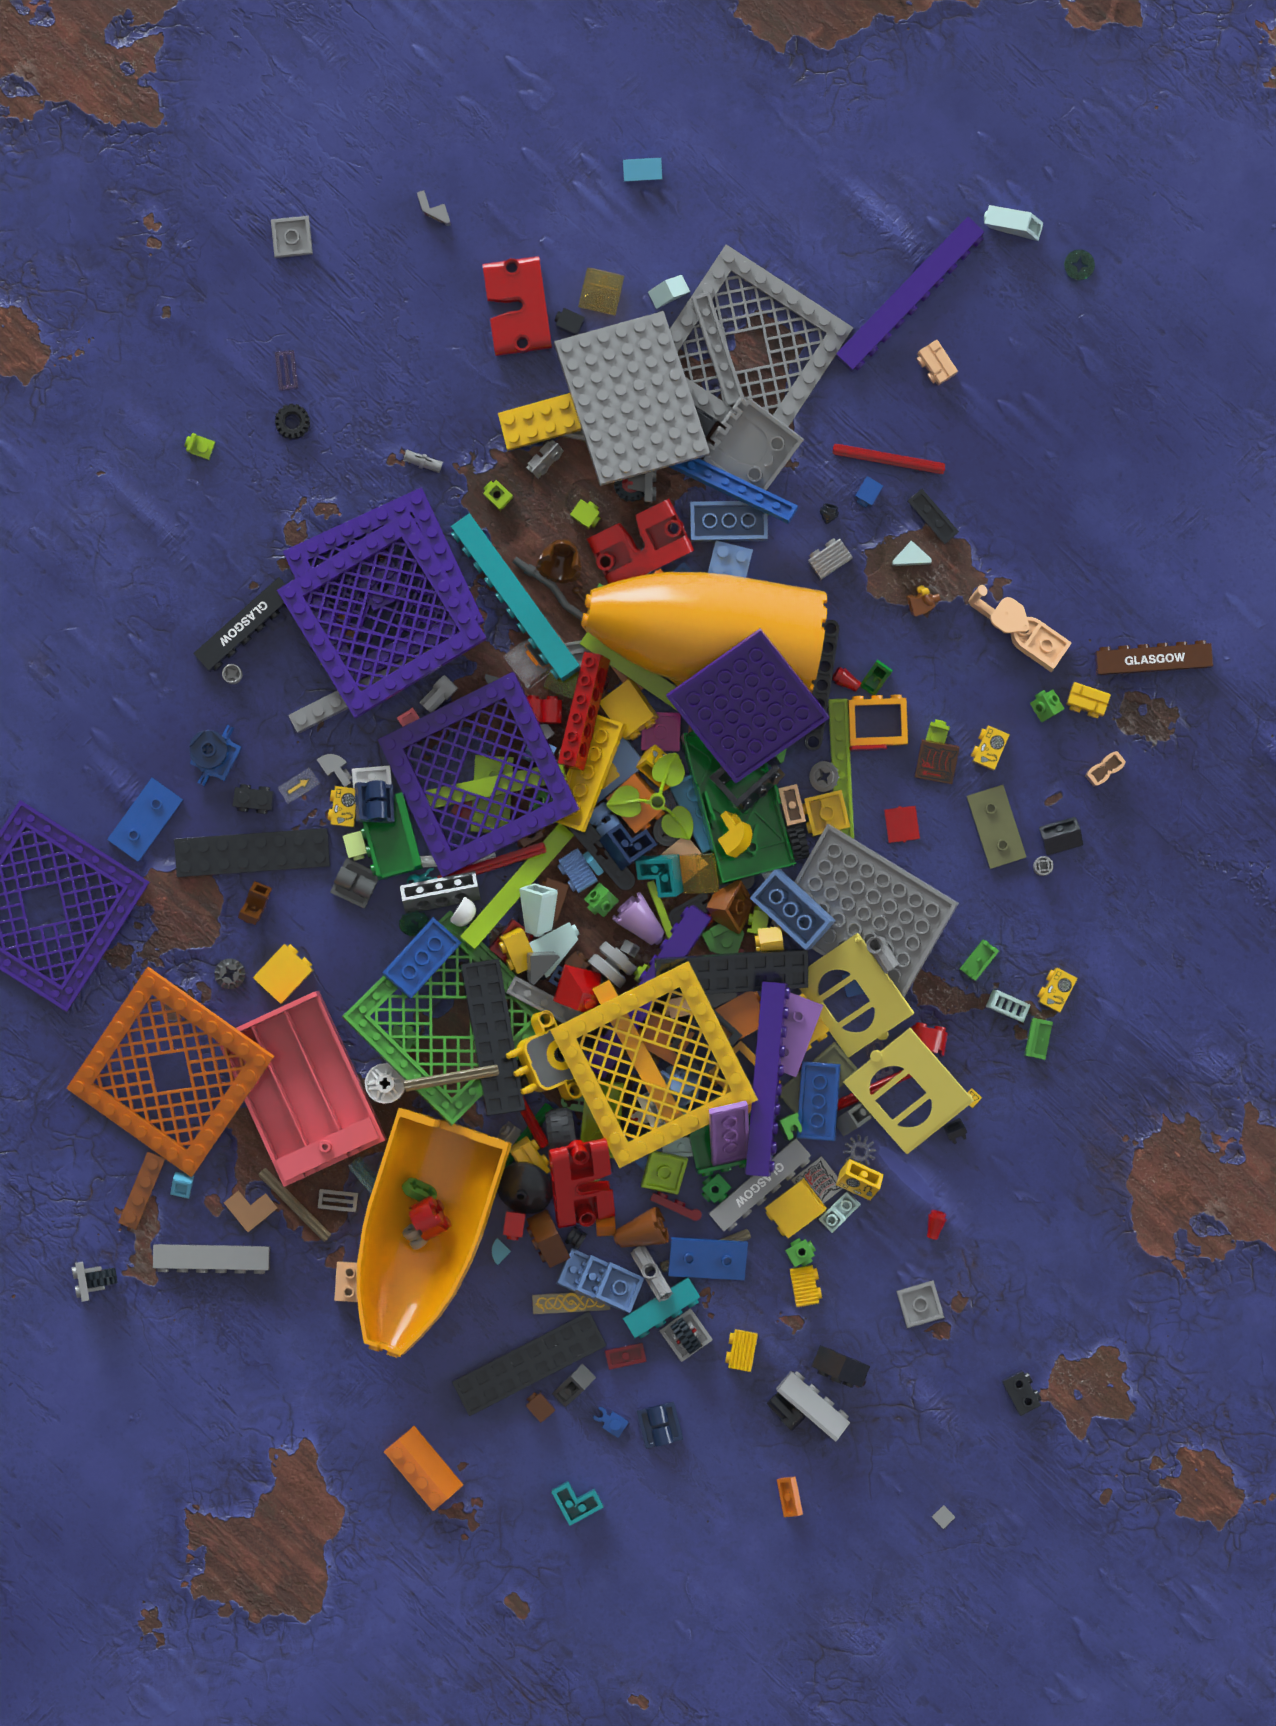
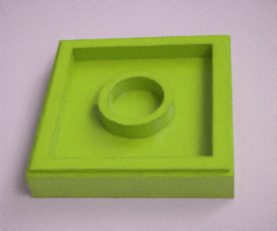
M660 1151L650 1153L641 1181V1187L678 1195L688 1158Z

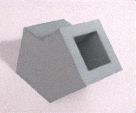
M540 724L547 740L555 735L548 724Z
M626 939L620 948L622 952L634 958L640 949L639 946Z

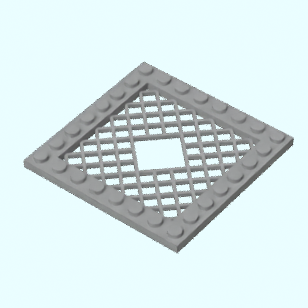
M725 245L691 297L708 291L712 300L715 297V310L718 311L719 322L725 341L727 335L763 329L770 365L736 371V374L744 373L746 383L740 384L741 387L747 386L749 396L744 397L745 400L763 397L765 407L762 408L768 412V409L777 408L773 416L789 427L834 359L836 353L848 338L853 327L730 246ZM731 272L736 274V276L728 277ZM741 278L752 286L743 288ZM738 279L740 289L730 290L728 280ZM725 282L727 291L717 293ZM754 289L756 299L746 301L744 291ZM757 289L768 295V297L759 298ZM741 292L743 302L732 303L731 294ZM728 294L730 304L719 306L717 296ZM690 298L671 326L670 332L677 353L682 345L684 347L685 355H680L679 359L686 358L688 368H684L683 371H689L690 379L686 377L694 405L722 424L721 422L730 410L735 414L738 412L731 406H726L721 388L709 391L707 381L717 379V376L706 377L705 367L713 366V364H704L702 354L709 352L708 350L701 351L699 341H703L704 337L698 338L696 328H699L700 324L696 325L698 318ZM770 299L772 309L762 311L760 301ZM773 299L784 307L775 309ZM757 302L759 312L748 314L747 304ZM744 305L746 315L735 317L733 307ZM731 308L732 318L722 319L720 309ZM786 310L788 320L778 322L776 312ZM789 310L800 317L791 319ZM773 312L775 322L764 325L763 314ZM760 315L762 325L751 327L749 317ZM746 318L748 328L738 330L736 320ZM802 320L804 330L793 332L792 322ZM805 320L817 328L807 329ZM733 321L735 331L725 333L723 323ZM789 323L791 333L780 335L778 325ZM776 326L778 336L767 338L765 328ZM694 329L696 339L686 340ZM818 331L820 341L810 343L808 333ZM821 331L826 333L824 339H822ZM805 333L807 343L796 345L794 335ZM792 336L793 346L783 348L781 338ZM778 339L780 349L770 351L768 341ZM696 342L698 352L688 354L686 344ZM820 344L812 355L810 346ZM808 347L809 357L799 358L797 348ZM794 349L796 359L786 361L784 351ZM781 352L783 362L773 364L771 354ZM699 355L701 365L691 367L689 357ZM809 360L804 369L801 370L800 362ZM797 362L799 372L788 374L787 364ZM784 365L786 375L775 377L773 367ZM702 368L704 378L693 380L691 370ZM771 368L773 378L762 380L760 370ZM758 371L759 381L749 382L747 372ZM798 376L797 380L791 387L789 377ZM787 378L788 388L778 390L776 380ZM705 381L706 390L696 383ZM773 381L775 391L765 393L763 383ZM760 384L762 394L752 396L750 385ZM721 392L722 400L711 393ZM788 392L781 402L779 393ZM776 394L778 404L768 406L766 396Z

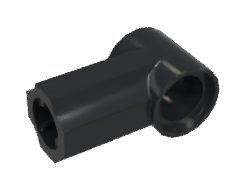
M779 1392L767 1402V1405L791 1431L806 1418Z

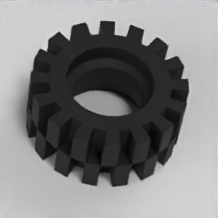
M298 404L284 405L276 413V428L283 437L290 440L299 439V437H303L308 432L310 427L309 415ZM292 414L297 415L300 419V424L295 429H290L285 425L286 418Z
M798 824L787 827L786 831L794 860L808 858L809 847L802 825Z

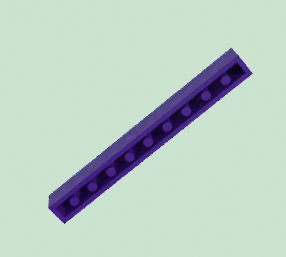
M967 217L836 353L835 357L851 372L854 369L858 371L865 364L864 359L868 355L870 357L873 356L879 349L877 345L881 341L885 343L892 335L890 332L894 328L898 329L905 322L903 318L907 314L911 316L918 307L916 305L920 300L924 302L931 295L929 291L934 286L938 288L943 283L944 279L942 277L947 272L951 274L958 267L956 263L960 259L964 261L971 253L969 249L973 245L977 247L984 240L982 237L984 231L972 219Z
M691 905L690 908L686 907L681 914L683 918L680 923L676 922L670 930L672 935L669 940L665 939L659 948L662 950L659 955H654L649 962L651 965L647 972L644 970L639 977V985L655 978L654 958L688 956L712 917L694 905ZM652 1001L639 1008L649 1011ZM634 1010L628 1013L631 1019H632ZM638 1010L635 1021L643 1023L648 1013ZM634 1024L636 1029L639 1030L641 1026ZM609 1029L606 1035L602 1034L600 1038L610 1041L613 1030ZM615 1033L613 1042L622 1045L618 1035ZM599 1040L597 1044L599 1046L596 1051L606 1054L609 1044ZM612 1045L609 1055L619 1058L622 1048ZM590 1052L586 1057L588 1062L592 1052ZM594 1053L591 1063L602 1066L604 1056ZM607 1058L604 1068L612 1070L617 1061ZM591 1067L599 1075L600 1069ZM603 1071L601 1077L607 1078L610 1073Z
M762 982L753 1090L758 1100L751 1105L745 1175L769 1177L775 1171V1161H772L773 1153L776 1154L777 1142H774V1135L778 1134L779 1123H776V1115L780 1113V1104L777 1101L778 1096H781L782 1084H779L780 1076H783L784 1065H781V1057L785 1056V1046H782L783 1038H786L787 1026H784L785 1019H788L789 1007H786V999H790V988H788L787 983Z

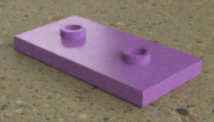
M790 993V999H786V1007H789L788 1019H785L784 1026H787L786 1038H783L782 1046H785V1056L781 1057V1065H784L783 1073L796 1077L824 1005Z
M742 1101L709 1109L712 1165L717 1166L747 1159L749 1139L747 1102Z

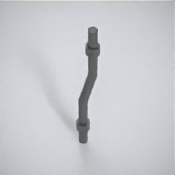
M516 556L512 562L513 564L524 570L527 576L534 577L550 588L563 609L582 621L583 612L568 603L555 582L547 579V577L544 578L539 574L535 566L532 564L528 565Z

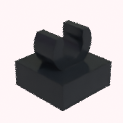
M960 1118L943 1126L949 1140H952L954 1144L957 1143L956 1138L960 1136L964 1140L966 1139L965 1134L967 1130Z

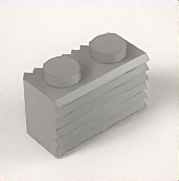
M833 538L825 544V549L822 551L817 549L809 555L808 563L820 580L853 558L841 539L836 541Z

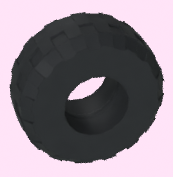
M567 1107L555 1108L545 1113L549 1149L569 1146L572 1141L576 1140L571 1109Z

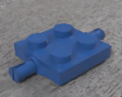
M227 725L222 734L227 742L229 752L225 761L220 766L213 769L202 768L191 760L190 764L203 772L197 783L205 786L209 776L217 777L223 781L227 778L242 749L241 746L229 739L234 730L233 727ZM212 745L204 747L206 749L205 754L213 752Z

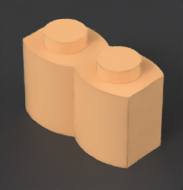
M1118 751L1112 752L1101 763L1090 768L1085 777L1093 787L1104 783L1111 774L1122 769L1126 761Z

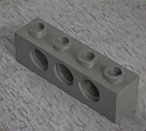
M475 871L400 886L405 914L461 904L464 897L471 901L481 900Z

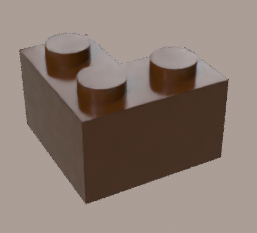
M547 1209L526 1219L529 1227L526 1229L530 1237L535 1238L532 1239L536 1250H541L538 1254L543 1263L547 1262L549 1268L570 1259L566 1246Z

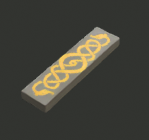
M575 1292L532 1295L533 1314L610 1310V1306Z

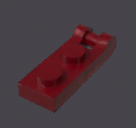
M660 1191L657 1194L652 1193L651 1201L695 1221L699 1220L702 1216L699 1209L690 1210L685 1207L686 1203L675 1199L674 1202L668 1200V1195Z

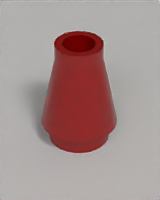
M838 667L832 676L835 684L855 692L861 685V682L845 667Z
M931 1210V1214H928V1238L938 1240L939 1234L947 1220L945 1218L946 1213Z

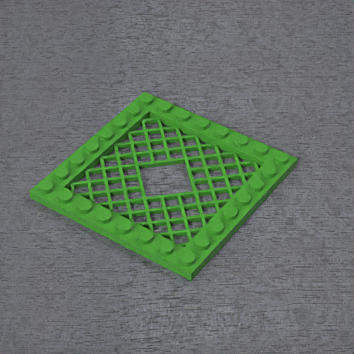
M451 911L438 922L462 942L455 950V955H451L448 958L455 959L456 969H445L444 962L442 969L436 971L442 972V982H432L431 976L429 982L424 984L429 985V995H418L417 992L411 998L415 999V1009H405V998L408 997L403 993L402 995H392L398 988L383 976L342 1016L404 1080L428 1077L429 1075L420 1066H430V1076H433V1066H443V1074L446 1073V1066H457V1071H460V1066H470V1069H473V1066H478L477 1063H473V1053H475V1050H473L471 1024L470 1036H432V999H466V996H459V986H464L463 982H459V972H461V969H459V959H469V963H472V961L481 962L499 959L483 942L475 950L464 942L460 936L468 927H459L450 921L453 916ZM459 948H460L467 956H459ZM499 959L505 994L507 995L506 1000H510V1010L508 1012L510 1013V1024L516 1049L521 1040L535 1034L531 1020L527 1023V1016L531 1019L533 1014L541 1011L506 993L516 975ZM445 972H456V982H445ZM432 985H442V995H432ZM445 986H456V996H446ZM391 998H402V1008H391ZM388 999V1008H379ZM419 999H429V1009H419ZM513 1002H514L521 1010H513ZM374 1012L375 1021L370 1017ZM378 1012H388V1022H378ZM391 1012H402V1022H392ZM405 1012H415L416 1022H405ZM419 1012H429V1022H419ZM513 1013H523L524 1023H513ZM541 1016V1017H540V1020H541V1022L544 1024L545 1020H544V1018ZM379 1025H388V1034ZM392 1025H402V1035H392ZM405 1025H416V1036L405 1035ZM419 1025L429 1026V1036H419ZM513 1026L523 1027V1028L514 1036ZM393 1039H402V1048ZM405 1039H416V1049H405ZM419 1039H429V1049H419ZM432 1039H443V1049H433ZM446 1039H456V1049H446ZM460 1039H470V1050L460 1049ZM406 1052H416V1062ZM419 1052L429 1053V1063H419ZM433 1053H443V1063H433ZM446 1053H457V1063H446ZM460 1053H470V1063H460ZM480 1079L470 1080L461 1090L460 1082L457 1083V1090H447V1085H443V1089L440 1086L415 1090L451 1126L483 1095ZM448 1093L457 1094L452 1098Z

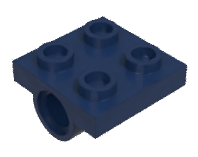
M382 780L355 783L356 821L391 824L395 822L392 784H386Z
M674 1401L637 1410L646 1449L683 1440Z

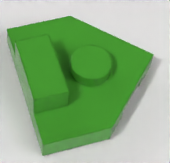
M718 924L702 933V936L710 952L716 954L738 953L744 932L742 930L740 934H736L725 926Z

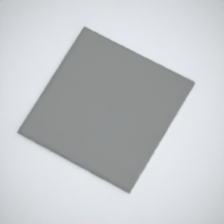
M943 1505L932 1518L944 1529L955 1516Z

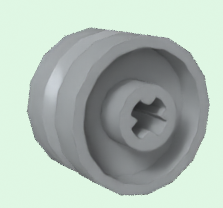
M605 941L599 949L607 958L604 960L598 954H594L588 962L617 987L621 988L626 979L619 971L622 970L627 975H632L637 967L618 948L612 947Z

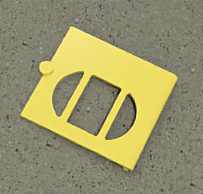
M858 933L808 966V988H799L807 999L824 1005L820 1018L848 1058L877 1038L879 1040L887 1039L889 1030L914 1014V1011L888 974L884 973L873 954L868 951L865 941ZM831 970H844L850 973V976L822 995H819V983L825 973ZM856 980L870 1002L840 1022H837L823 1000L851 981ZM871 1007H874L875 1015L869 1028L861 1032H850L843 1029V1026Z
M911 1028L907 1029L883 1050L872 1051L870 1054L871 1059L843 1081L906 1154L910 1153L974 1102L972 1095L964 1090ZM888 1066L904 1068V1070L874 1094H870L871 1079L880 1069ZM907 1074H910L926 1094L896 1118L891 1119L876 1102V1099ZM931 1099V1113L923 1123L914 1127L898 1125L899 1122L924 1102Z

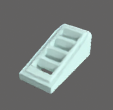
M992 990L986 1004L987 1008L1023 1023L1031 1006L998 990ZM1005 999H1007L1005 1008L1001 1009ZM1014 1002V1003H1015V1004H1014V1007H1013V1009H1012V1012L1010 1013V1012H1009L1010 1007H1011L1012 1003ZM1019 1005H1021V1011L1019 1013V1016H1017V1010L1019 1008Z

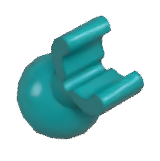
M429 868L422 875L411 874L407 878V884L408 881L416 883L437 879V877H426L434 868Z

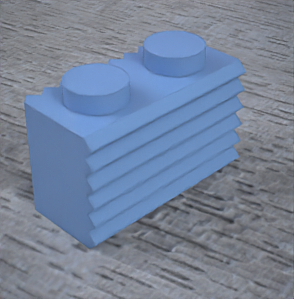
M578 848L558 860L560 864L557 866L562 875H568L570 881L567 883L573 892L577 890L580 893L598 882Z

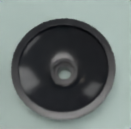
M527 1162L512 1163L504 1168L497 1192L501 1200L509 1208L520 1213L533 1214L542 1211L549 1205L553 1197L552 1181L544 1170Z

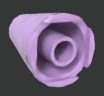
M638 892L636 893L638 897L631 896L617 910L619 912L618 916L613 915L612 919L650 945L654 943L658 945L664 939L663 934L665 931L643 895Z

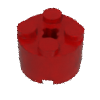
M919 1022L910 1027L933 1054L939 1053V1057H944L948 1033L945 1032V1027L934 1026V1028H928L927 1024Z
M428 1196L409 1207L411 1209L409 1211L410 1219L416 1231H422L423 1235L421 1237L425 1241L447 1231L452 1226L449 1218L442 1211L444 1206L439 1199L435 1200L432 1196Z

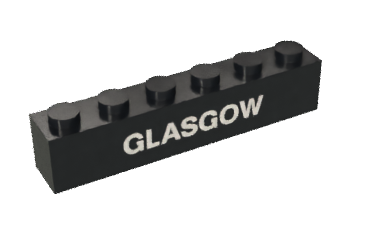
M280 577L193 653L210 672L212 670L217 671L223 665L222 661L226 657L229 659L238 652L236 648L241 644L243 646L252 639L250 636L255 631L257 633L262 631L266 627L264 623L269 619L274 620L280 614L279 610L283 606L287 608L277 592V589L286 585Z

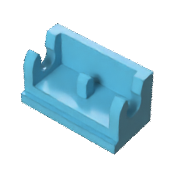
M661 158L623 160L624 181L662 179Z

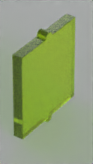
M549 671L543 688L556 692V695L561 694L573 699L579 671L564 682L560 678L556 680Z

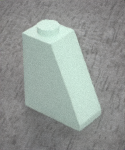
M989 205L988 211L984 215V224L991 229L1039 241L1043 222L1031 212Z
M535 883L519 888L525 932L533 934L535 937L545 935V932L551 931L553 927L557 890Z
M569 922L529 943L533 952L554 951L560 957L544 974L546 978L553 973L578 941L577 936L580 933L575 924L571 926Z

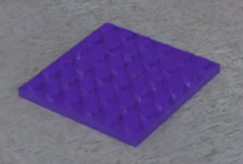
M761 628L666 694L669 701L735 784L829 719L828 713Z

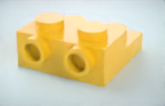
M842 790L804 799L805 803L802 804L804 815L808 814L809 822H806L808 834L812 833L813 837L821 835L827 824L832 825L838 830L850 828Z

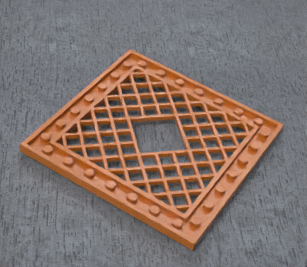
M147 967L66 1089L192 1177L268 1067L274 1055L153 969ZM160 1001L162 1011L153 1012L151 1002ZM147 1004L149 1013L140 1014ZM165 1004L169 1006L171 1009L166 1010ZM176 1012L178 1022L168 1023L167 1013ZM163 1014L165 1024L156 1025L154 1015ZM150 1016L152 1026L143 1027L141 1017ZM181 1016H183L187 1020L181 1021ZM137 1019L139 1028L130 1029ZM191 1023L193 1033L184 1034L182 1025ZM179 1025L180 1035L171 1036L169 1026ZM196 1026L203 1032H197ZM166 1027L168 1037L158 1038L156 1028ZM153 1029L155 1039L146 1040L144 1030ZM140 1031L142 1041L133 1042L131 1032ZM127 1034L129 1043L120 1044ZM207 1034L209 1044L200 1045L198 1036ZM194 1036L196 1046L187 1047L185 1038ZM181 1038L183 1048L174 1049L172 1040ZM212 1038L217 1040L219 1043H213ZM168 1040L170 1050L161 1051L159 1041ZM156 1042L157 1052L148 1053L146 1043ZM143 1044L145 1054L136 1055L134 1045ZM130 1046L132 1056L123 1057L121 1047ZM223 1046L225 1055L216 1057L214 1047ZM210 1048L212 1057L203 1058L201 1049ZM117 1049L119 1058L110 1059ZM228 1049L231 1050V1051H232L233 1053H235V1054H230V1055H229ZM197 1050L199 1059L190 1060L188 1051ZM184 1051L192 1087L157 1092L149 1056ZM145 1057L147 1067L138 1068L136 1058ZM239 1057L241 1066L232 1068L230 1058ZM133 1059L135 1069L126 1070L124 1060ZM226 1059L228 1068L219 1070L217 1060ZM120 1061L122 1071L113 1072L111 1062ZM213 1061L215 1070L205 1071L204 1062ZM200 1063L202 1072L193 1073L191 1064ZM107 1064L109 1072L100 1074ZM148 1070L150 1080L141 1081L139 1071ZM241 1070L234 1080L232 1071ZM135 1072L137 1082L128 1083L126 1073ZM229 1072L230 1082L221 1083L219 1073ZM123 1074L125 1084L116 1085L114 1075ZM216 1074L217 1083L208 1085L207 1075ZM110 1076L112 1085L103 1087L101 1077ZM203 1076L205 1085L195 1086L194 1077ZM151 1083L153 1093L144 1094L142 1084ZM138 1085L140 1095L131 1096L129 1086ZM231 1085L224 1094L222 1086ZM125 1087L127 1097L118 1098L116 1088ZM219 1087L220 1097L211 1098L209 1088ZM113 1089L114 1097L105 1090ZM206 1089L207 1098L198 1100L196 1090ZM193 1091L194 1100L185 1101L184 1092ZM180 1092L182 1102L172 1103L171 1094ZM167 1094L169 1104L160 1105L158 1096ZM154 1096L156 1106L147 1107L145 1097ZM141 1098L143 1108L134 1109L132 1099ZM128 1100L130 1108L120 1101ZM220 1100L214 1109L212 1101ZM208 1102L210 1111L201 1113L199 1103ZM196 1104L197 1113L188 1114L186 1105ZM183 1106L184 1115L175 1116L174 1107ZM170 1107L172 1117L162 1118L161 1109ZM157 1109L159 1119L150 1120L148 1110ZM144 1111L145 1119L136 1112ZM210 1115L204 1124L202 1116ZM198 1117L200 1126L191 1127L189 1118ZM185 1119L187 1128L178 1129L176 1120ZM173 1121L174 1130L165 1131L164 1122ZM160 1122L161 1130L151 1123ZM200 1130L194 1139L192 1131ZM188 1132L190 1141L181 1142L179 1133ZM175 1133L177 1141H175L167 1134Z

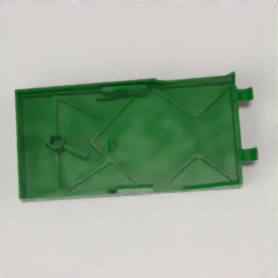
M693 729L689 733H683L680 739L720 885L770 873L775 869L795 866L796 862L779 805L781 800L777 785H774L764 797L754 803L752 808H749L742 814L710 779V776L721 767L720 763ZM767 763L736 784L731 779L725 786L738 799L769 771ZM725 811L733 814L736 813L741 821L749 824L752 829V840L749 847L736 858L727 855L718 841L720 837L729 831L720 816Z

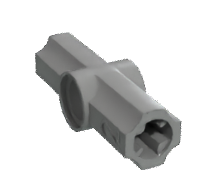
M638 1246L633 1249L630 1254L657 1300L661 1302L670 1298L673 1292L646 1246ZM650 1271H656V1273L653 1276L648 1277V1273Z

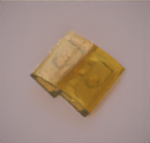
M587 267L578 307L616 316L625 276Z
M714 853L679 855L684 893H713L719 891Z

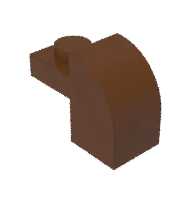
M254 881L238 918L246 923L256 925L261 919L272 888Z

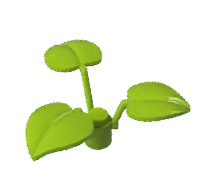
M677 753L664 755L654 764L652 777L655 781L662 783L659 792L652 794L650 800L639 799L638 790L632 786L625 785L618 788L606 804L612 812L623 817L638 815L641 812V804L639 802L650 804L655 810L662 809L669 813L662 818L661 822L662 829L667 835L689 840L692 836L693 819L688 809L683 806H676L671 811L664 806L665 797L662 793L665 783L671 787L677 786L683 781L685 775L684 766Z

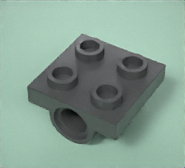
M346 858L337 874L330 893L365 909L379 880L377 875L373 876L371 869Z

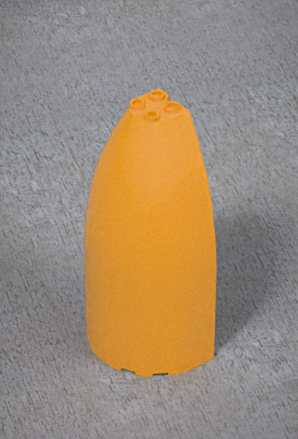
M663 572L640 575L592 589L590 594L586 595L585 606L588 608V611L583 613L581 624L587 632L626 660L652 673L681 683L761 628L802 682L813 693L814 684H812V680L817 678L825 634L822 623L826 622L827 608L823 604L827 603V594L820 590L727 574Z
M398 1108L368 1202L357 1260V1300L364 1344H368V1348L374 1351L387 1350V1355L396 1358L409 1351L441 1317L459 1290L482 1240L512 1143L505 1142V1140L488 1136V1134L458 1124L451 1126L445 1120L433 1119L434 1117L415 1113L403 1108ZM411 1177L431 1185L436 1190L437 1198L435 1200L439 1199L444 1206L442 1211L449 1218L452 1225L447 1231L428 1240L424 1246L416 1250L412 1249L409 1244L410 1241L405 1239L402 1234L403 1230L412 1224L409 1216L411 1209L409 1207L419 1202L407 1196L402 1190V1184Z

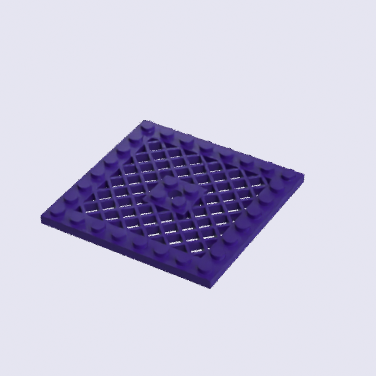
M422 487L283 551L296 579L314 568L318 560L326 561L334 556L335 552H341L343 549H340V547L348 544L347 547L357 542V539L366 537L409 511L410 514L414 515L415 523L418 524L423 536L479 625L485 623ZM391 546L388 551L382 550L381 552L390 553ZM405 547L403 548V551H402L401 555H398V556H402V557H403V553H404ZM331 552L329 558L322 557L323 555ZM375 555L372 556L371 559H367L365 562L373 563ZM388 557L385 558L384 563L377 561L376 564L386 566ZM401 560L398 561L396 567L392 561L390 563V568L399 569ZM408 562V563H411V567H410V569H409V572H412L415 563H413V562ZM359 565L352 568L350 571H352V573H357V568ZM368 566L366 571L361 570L360 574L370 576L372 567ZM375 569L373 577L383 579L385 570ZM388 571L386 580L396 582L398 573ZM402 574V575L407 576V577H406V580H405V582H404V584H405V585H408V584H409V581H410V579H411V576H410V575H406V574ZM339 576L333 582L338 583L342 577ZM354 576L345 579L344 583H347L349 586L354 585ZM414 577V579L419 580V583H418V586H417V587L421 588V587H422V584H423V582H424V579H423V578H419V577ZM359 578L360 583H357V587L366 589L369 580ZM372 581L370 590L379 592L378 587L381 582ZM389 584V588L383 591V593L393 595L395 586ZM325 585L316 590V592L323 593L321 589L325 590ZM332 585L328 588L329 595L338 593V590L335 589L336 586ZM398 587L396 596L406 598V590L408 589ZM345 588L344 592L341 591L342 598H350L351 594H348L349 589ZM411 589V592H414L412 600H417L421 591ZM358 591L353 600L363 602L364 599L360 598L362 592ZM424 592V596L427 597L425 603H430L434 595ZM368 594L367 606L359 629L376 632L378 624L381 623L387 625L385 635H389L391 627L398 629V625L393 622L396 615L401 616L402 612L398 611L401 602L404 603L405 601ZM309 595L304 597L306 602H308ZM313 595L311 604L320 606L322 596ZM437 596V599H436V600H437V601H440V603H439L438 606H443V603L441 602V600H440L439 597ZM331 598L325 599L324 607H334L335 603L331 602ZM340 601L337 610L347 611L348 607L343 606L344 601ZM408 602L410 606L407 612L412 613L413 608H417L418 604ZM396 603L394 609L388 608V606ZM353 604L350 613L360 615V612L356 611L358 604ZM421 605V615L425 616L426 611L430 612L431 608ZM310 607L313 614L317 618L319 609ZM371 607L374 613L379 611L377 617L368 615ZM440 609L433 610L435 619L443 616V612ZM323 610L320 620L330 622L332 612ZM383 611L392 613L389 622L381 619ZM336 613L333 623L343 624L344 620L339 619V614ZM446 614L445 621L454 623L451 616ZM404 615L405 619L402 625H407L409 619L414 621V617ZM349 616L346 626L356 628L357 625L351 623L352 617ZM366 618L375 621L372 630L363 627ZM418 618L416 628L420 629L421 624L426 625L427 621ZM430 622L428 631L438 633L441 623ZM320 623L321 627L327 635L329 625ZM444 624L441 634L451 636L454 626ZM332 626L330 636L340 638L341 631L339 627ZM401 628L399 638H402L404 632L410 633L411 630ZM345 629L343 639L353 641V637L346 635L347 629ZM414 631L412 641L422 643L424 633ZM358 632L356 642L366 644V642L359 640L361 632ZM427 634L425 644L435 646L437 636ZM371 635L369 645H373L371 644L374 635ZM410 635L404 637L403 639L409 640ZM440 637L439 644L447 640V638ZM385 638L382 648L392 650L394 640ZM329 639L336 650L339 641ZM386 640H390L393 642L389 645L384 646ZM398 641L395 651L405 653L408 643ZM342 642L339 652L350 653L346 643ZM411 644L409 654H418L421 646ZM378 650L366 654V658L376 660ZM381 651L379 661L389 663L391 653ZM353 652V655H357V656H361V657H362V656H363V653H362V655H361V654H358V653ZM394 654L392 664L403 661L404 656ZM339 655L346 666L348 657ZM351 658L349 668L359 670L361 660ZM365 661L362 670L372 673L374 663ZM378 664L376 673L386 669L388 666ZM349 671L356 682L358 673ZM361 674L360 680L369 677V675Z

